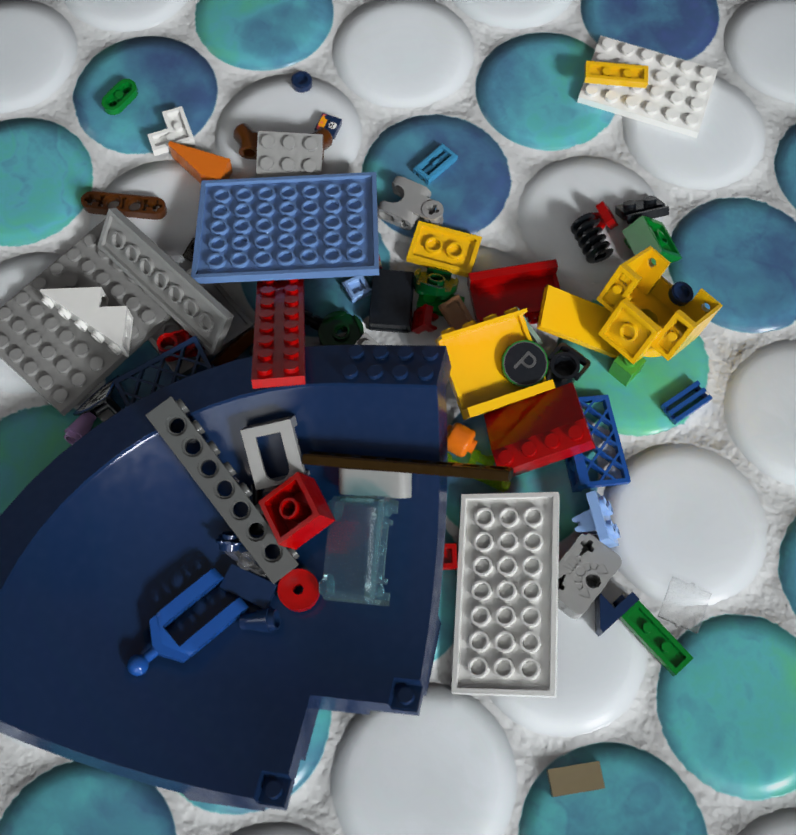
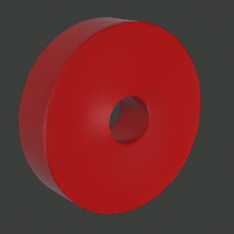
M293 569L280 579L277 593L279 600L287 609L294 612H303L312 608L318 601L320 585L310 571ZM302 586L303 592L295 594L294 590L296 587Z

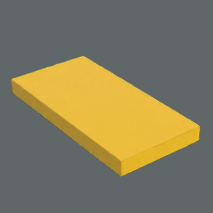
M550 285L545 287L537 329L615 359L620 355L614 347L598 335L610 314L606 307Z

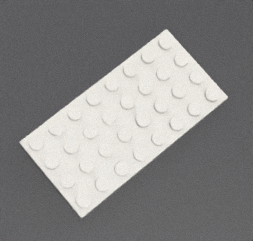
M559 492L461 494L452 694L557 698Z

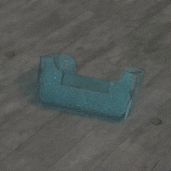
M334 496L328 502V506L336 521L328 526L323 579L319 583V593L327 601L389 606L390 593H385L383 584L388 583V579H384L388 531L389 526H393V520L389 519L391 514H398L399 501L388 496Z

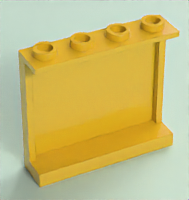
M515 307L505 311V315L497 317V314H492L483 318L484 322L477 324L475 320L463 324L462 329L455 330L454 327L445 329L440 332L441 335L435 340L437 346L447 347L451 363L449 381L463 420L556 388L553 379L547 381L545 376L536 385L517 387L508 382L502 373L501 358L506 348L518 341H532L523 314L528 312L527 308L518 310Z

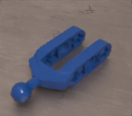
M216 568L211 569L149 620L152 647L142 655L136 654L130 657L127 662L128 672L134 676L145 674L149 668V663L158 655L181 663L186 662L236 621L241 614H244L249 606L239 597L179 647L164 628L224 579Z

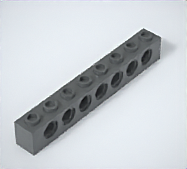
M171 396L145 416L273 584L299 565V562L296 560L300 557L294 549L278 545L259 503L255 505L249 498L252 495L250 489L244 482L241 484L237 482L234 478L237 472L228 461L225 463L221 461L218 457L221 451L212 440L207 442L202 436L205 430L196 419L192 422L186 413L190 410L181 399L176 401ZM176 419H182L185 423L184 430L180 433H174L171 429L172 422ZM196 439L201 444L200 451L196 454H190L187 450V444L189 441ZM208 460L214 461L217 466L216 472L212 475H206L203 472V464ZM223 481H228L232 484L233 490L228 496H223L218 491V486ZM238 502H244L248 506V513L244 517H239L234 512V506ZM253 523L263 525L264 534L261 537H253L250 534L249 529ZM276 544L280 548L279 556L276 558L268 557L265 553L266 546Z

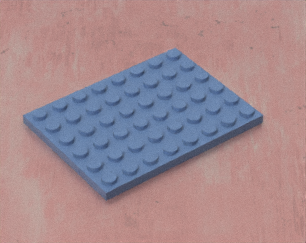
M376 172L201 180L191 277L199 284L379 275Z

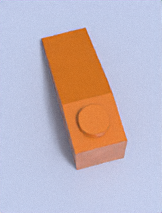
M172 141L168 143L172 158L200 184L201 180L230 178L233 172L230 159Z

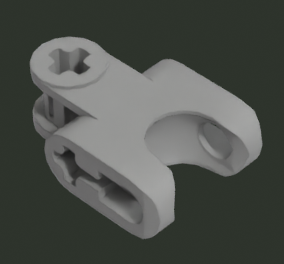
M396 176L392 182L394 194L402 199L393 203L381 201L377 207L380 219L404 230H411L414 224H418V221L429 223L430 220L431 224L443 225V205L439 201L430 199L432 194L426 186L402 176Z

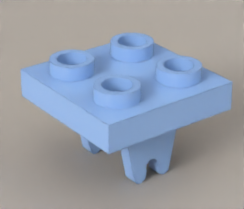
M595 490L586 493L590 509L572 518L574 523H578L575 531L580 532V534L583 533L585 536L588 533L598 535L599 541L609 548L619 546L617 538L621 536L617 524H613L610 515L614 514L610 501H606L605 497Z

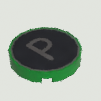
M522 340L513 343L506 348L501 358V369L504 377L508 382L517 387L536 385L543 380L548 370L547 354L540 345L533 341Z

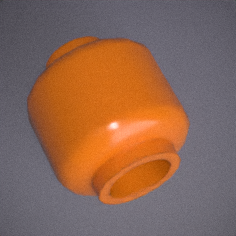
M459 422L454 423L453 426L449 424L447 427V451L458 457H464L467 452L472 454L478 443L475 440L476 432Z

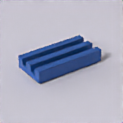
M698 380L661 405L660 408L674 425L712 400L711 395L705 393L706 389L699 386L700 382ZM693 390L696 391L695 394H693L692 396H690L689 398H687L671 410L668 408L680 399H682L683 397H685L686 395H688L689 393H691ZM698 397L702 398L701 401L687 409L679 416H674L676 412H678L680 409H682Z

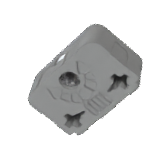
M582 533L559 561L558 582L559 580H562L558 588V608L572 619L580 618L589 609L592 602L622 564L618 554L606 547L590 533L586 536ZM587 546L589 548L588 551L580 556L582 548ZM589 580L594 581V586L591 588L587 585Z

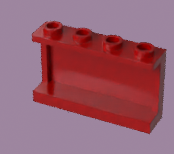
M553 259L469 273L467 286L476 324L484 322L483 318L492 314H497V317L503 316L505 311L515 306L520 310L527 308L528 312L523 315L530 324L538 323L545 287L550 285L560 289L556 274L558 269L557 260Z

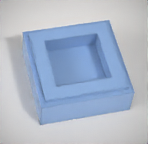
M355 276L342 282V287L352 303L372 294V289L364 276Z

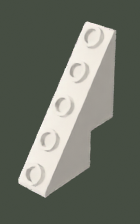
M102 287L40 289L44 296L41 301L48 308L52 309L55 307L64 319H72L80 330L91 332V336L101 344L103 342L107 343L109 349L116 355L123 354L129 357L133 316L127 306H108L109 299Z

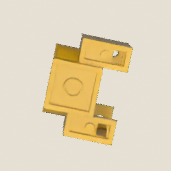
M651 246L619 265L596 299L610 311L608 320L598 335L633 365L644 356H663L669 361L700 335L723 306L702 288L692 301L685 306L675 305L668 296V291L673 285L662 277V274L671 262ZM651 258L656 261V265L651 262ZM705 303L710 305V309L705 307Z

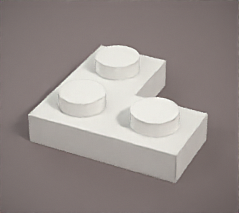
M182 106L162 112L167 129L147 134L154 156L170 152L169 141L185 146L195 144Z

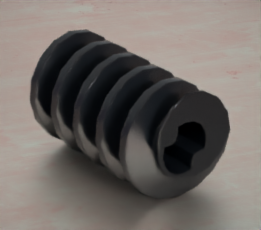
M593 212L580 216L571 226V232L574 234L575 240L578 241L579 247L582 248V253L586 256L588 263L601 262L613 253L612 248L607 249L610 246V242L604 241L606 235L601 234L603 230L601 227H597L599 224L598 220H593L595 218Z

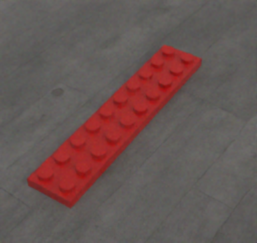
M304 279L257 281L251 375L253 389L306 384Z

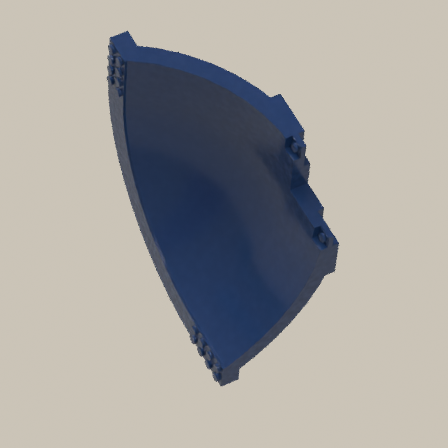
M446 346L305 347L306 384L256 389L252 388L251 382L253 356L234 360L195 373L125 407L90 430L55 458L22 490L0 515V733L61 757L118 776L182 793L191 801L265 811V808L287 811L300 760L306 759L319 709L369 715L370 710L419 716L423 695L427 696L441 627L438 612L445 548L447 476L412 473V497L343 495L338 493L339 467L304 464L305 471H310L309 476L315 479L336 520L296 549L300 557L296 559L299 565L294 569L310 571L319 582L320 596L316 604L309 610L294 612L287 609L281 603L276 591L269 607L278 609L281 624L279 630L274 631L272 634L241 630L238 618L184 663L158 655L149 663V668L145 674L134 676L128 672L127 662L130 657L136 654L142 655L152 647L149 620L211 569L216 568L225 577L230 565L233 564L270 581L242 542L238 551L228 552L219 549V544L216 543V539H219L218 535L233 530L145 415L171 396L176 401L181 399L190 410L186 413L192 422L196 419L205 430L202 436L207 442L212 440L221 451L218 457L223 463L228 461L237 472L234 478L239 484L244 482L250 491L251 484H254L240 430L249 425L293 415L296 416L298 424L295 427L301 455L311 451L448 462L446 387L451 363ZM182 419L174 420L171 425L174 433L182 432L185 427ZM281 433L256 437L266 474L270 478L288 475L289 464ZM198 440L189 441L187 450L190 454H196L200 451L201 444ZM208 460L203 464V472L206 475H212L216 472L217 466L214 461ZM223 481L219 484L218 491L221 495L228 496L232 493L233 487L230 482ZM264 488L261 489V499L271 491L265 492ZM244 502L236 503L234 506L235 514L239 517L247 515L249 510L247 504ZM251 534V535H252L253 537H261L263 534H260V535H253V534ZM269 544L265 548V553L270 558H276L280 554V548L276 544ZM220 582L214 589L164 629L180 647L239 597L222 590L219 587ZM296 587L294 590L295 594H301L303 587ZM243 599L249 606L244 614L263 609Z

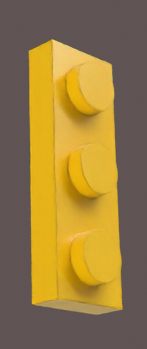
M586 60L584 83L646 88L648 85V66Z

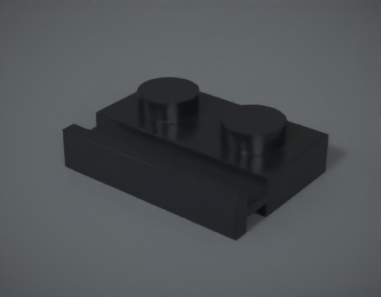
M646 196L643 200H628L621 205H616L615 214L623 221L627 220V224H632L642 215L651 219L669 215V206H665V203L655 196Z

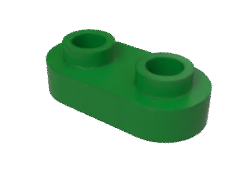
M130 79L119 81L102 98L101 103L104 111L109 115L121 113L137 97L138 89L136 83Z

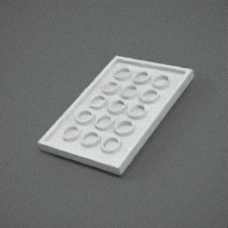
M600 35L591 61L648 66V85L646 88L583 83L577 103L697 138L718 69Z

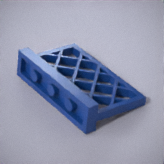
M609 396L578 397L582 408L585 409L584 415L589 412L599 419L595 426L587 422L591 435L594 433L604 442L600 448L596 446L595 449H592L596 453L592 460L585 457L583 453L564 459L572 493L581 492L588 488L629 484L631 480ZM603 402L604 413L600 414L591 407L593 403ZM601 422L609 427L610 433L608 436L597 429ZM606 444L615 449L616 455L614 458L602 451ZM598 456H601L610 463L606 470H603L594 463ZM612 465L620 470L622 478L616 479L608 473ZM590 468L602 475L598 481H590L588 475Z

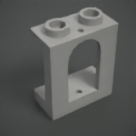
M295 415L249 425L240 430L256 490L264 488L265 492L273 491L297 472L307 476L310 475V471H305L304 464H302V455L295 432V427L298 425ZM280 432L289 464V473L285 476L270 478L265 472L256 437Z

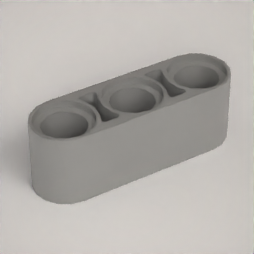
M339 467L338 493L370 497L410 498L412 497V473Z

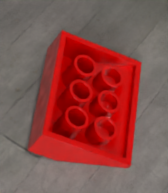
M573 382L484 414L496 466L514 468L513 477L596 448Z

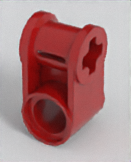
M184 328L161 334L157 339L159 353L162 354L170 350L164 349L166 346L172 345L175 347L192 338V336ZM195 344L186 348L185 358L197 356L198 350ZM170 356L165 361L173 362L178 360V358Z

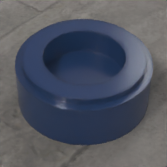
M296 72L291 78L292 88L297 92L304 93L312 87V77L307 72Z
M676 282L669 289L668 296L675 305L685 306L692 300L693 290L685 282Z

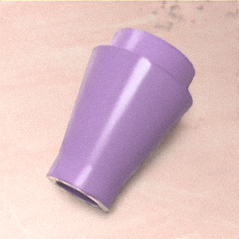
M91 412L80 415L65 429L64 439L73 445L91 430L96 416Z

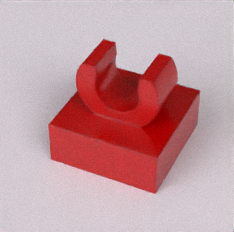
M603 201L597 204L598 212L594 213L595 218L593 219H601L597 227L604 229L607 225L612 230L618 226L610 208Z
M425 304L414 311L412 332L420 334L425 330L427 332L437 330V327L431 324V322L439 318L437 314L433 313V306Z

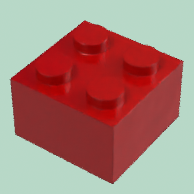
M300 472L295 473L258 501L278 545L290 549H298L336 521L315 479Z

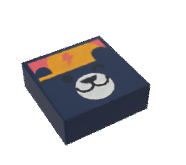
M322 113L315 131L321 127L326 128L331 133L333 140H335L342 125V119Z

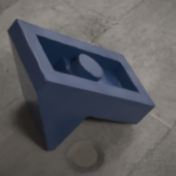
M633 592L627 597L622 594L612 603L615 606L614 608L600 593L595 599V633L598 636L603 634L639 598Z

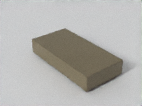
M599 761L546 770L551 797L605 788Z

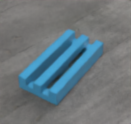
M442 143L413 168V173L415 175L418 174L421 180L424 179L425 183L429 185L457 161L458 155ZM443 151L445 152L439 159H436L432 163V165H430L425 171L422 170L436 157H438Z

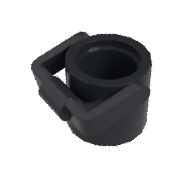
M560 343L548 356L550 363L546 373V380L553 379L556 388L571 382L574 384L575 380L578 381L588 370L591 362L566 343ZM580 364H581V365H583L584 367H583V369L579 372V370H580Z

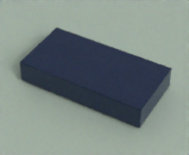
M231 564L219 587L264 609L269 607L278 585Z

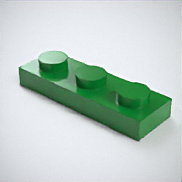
M639 600L619 618L672 676L677 675L693 659L688 651Z

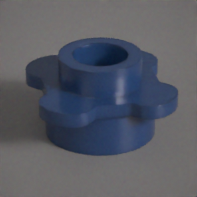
M226 531L218 535L219 539H216V543L219 544L220 550L233 552L240 549L241 541L233 531Z

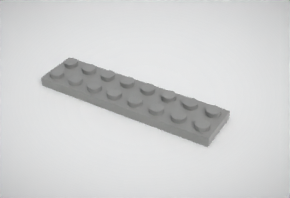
M108 208L97 247L192 337L198 336L202 346L211 355L219 354L234 315L117 208Z

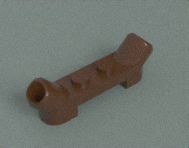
M245 123L238 125L234 129L233 138L240 145L239 154L246 159L256 160L258 133ZM321 127L312 134H323L324 136L323 160L324 150L332 145L333 138L326 128Z

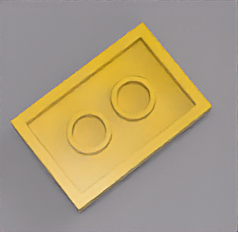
M418 221L406 262L444 269L452 274L468 278V274L473 271L482 237Z

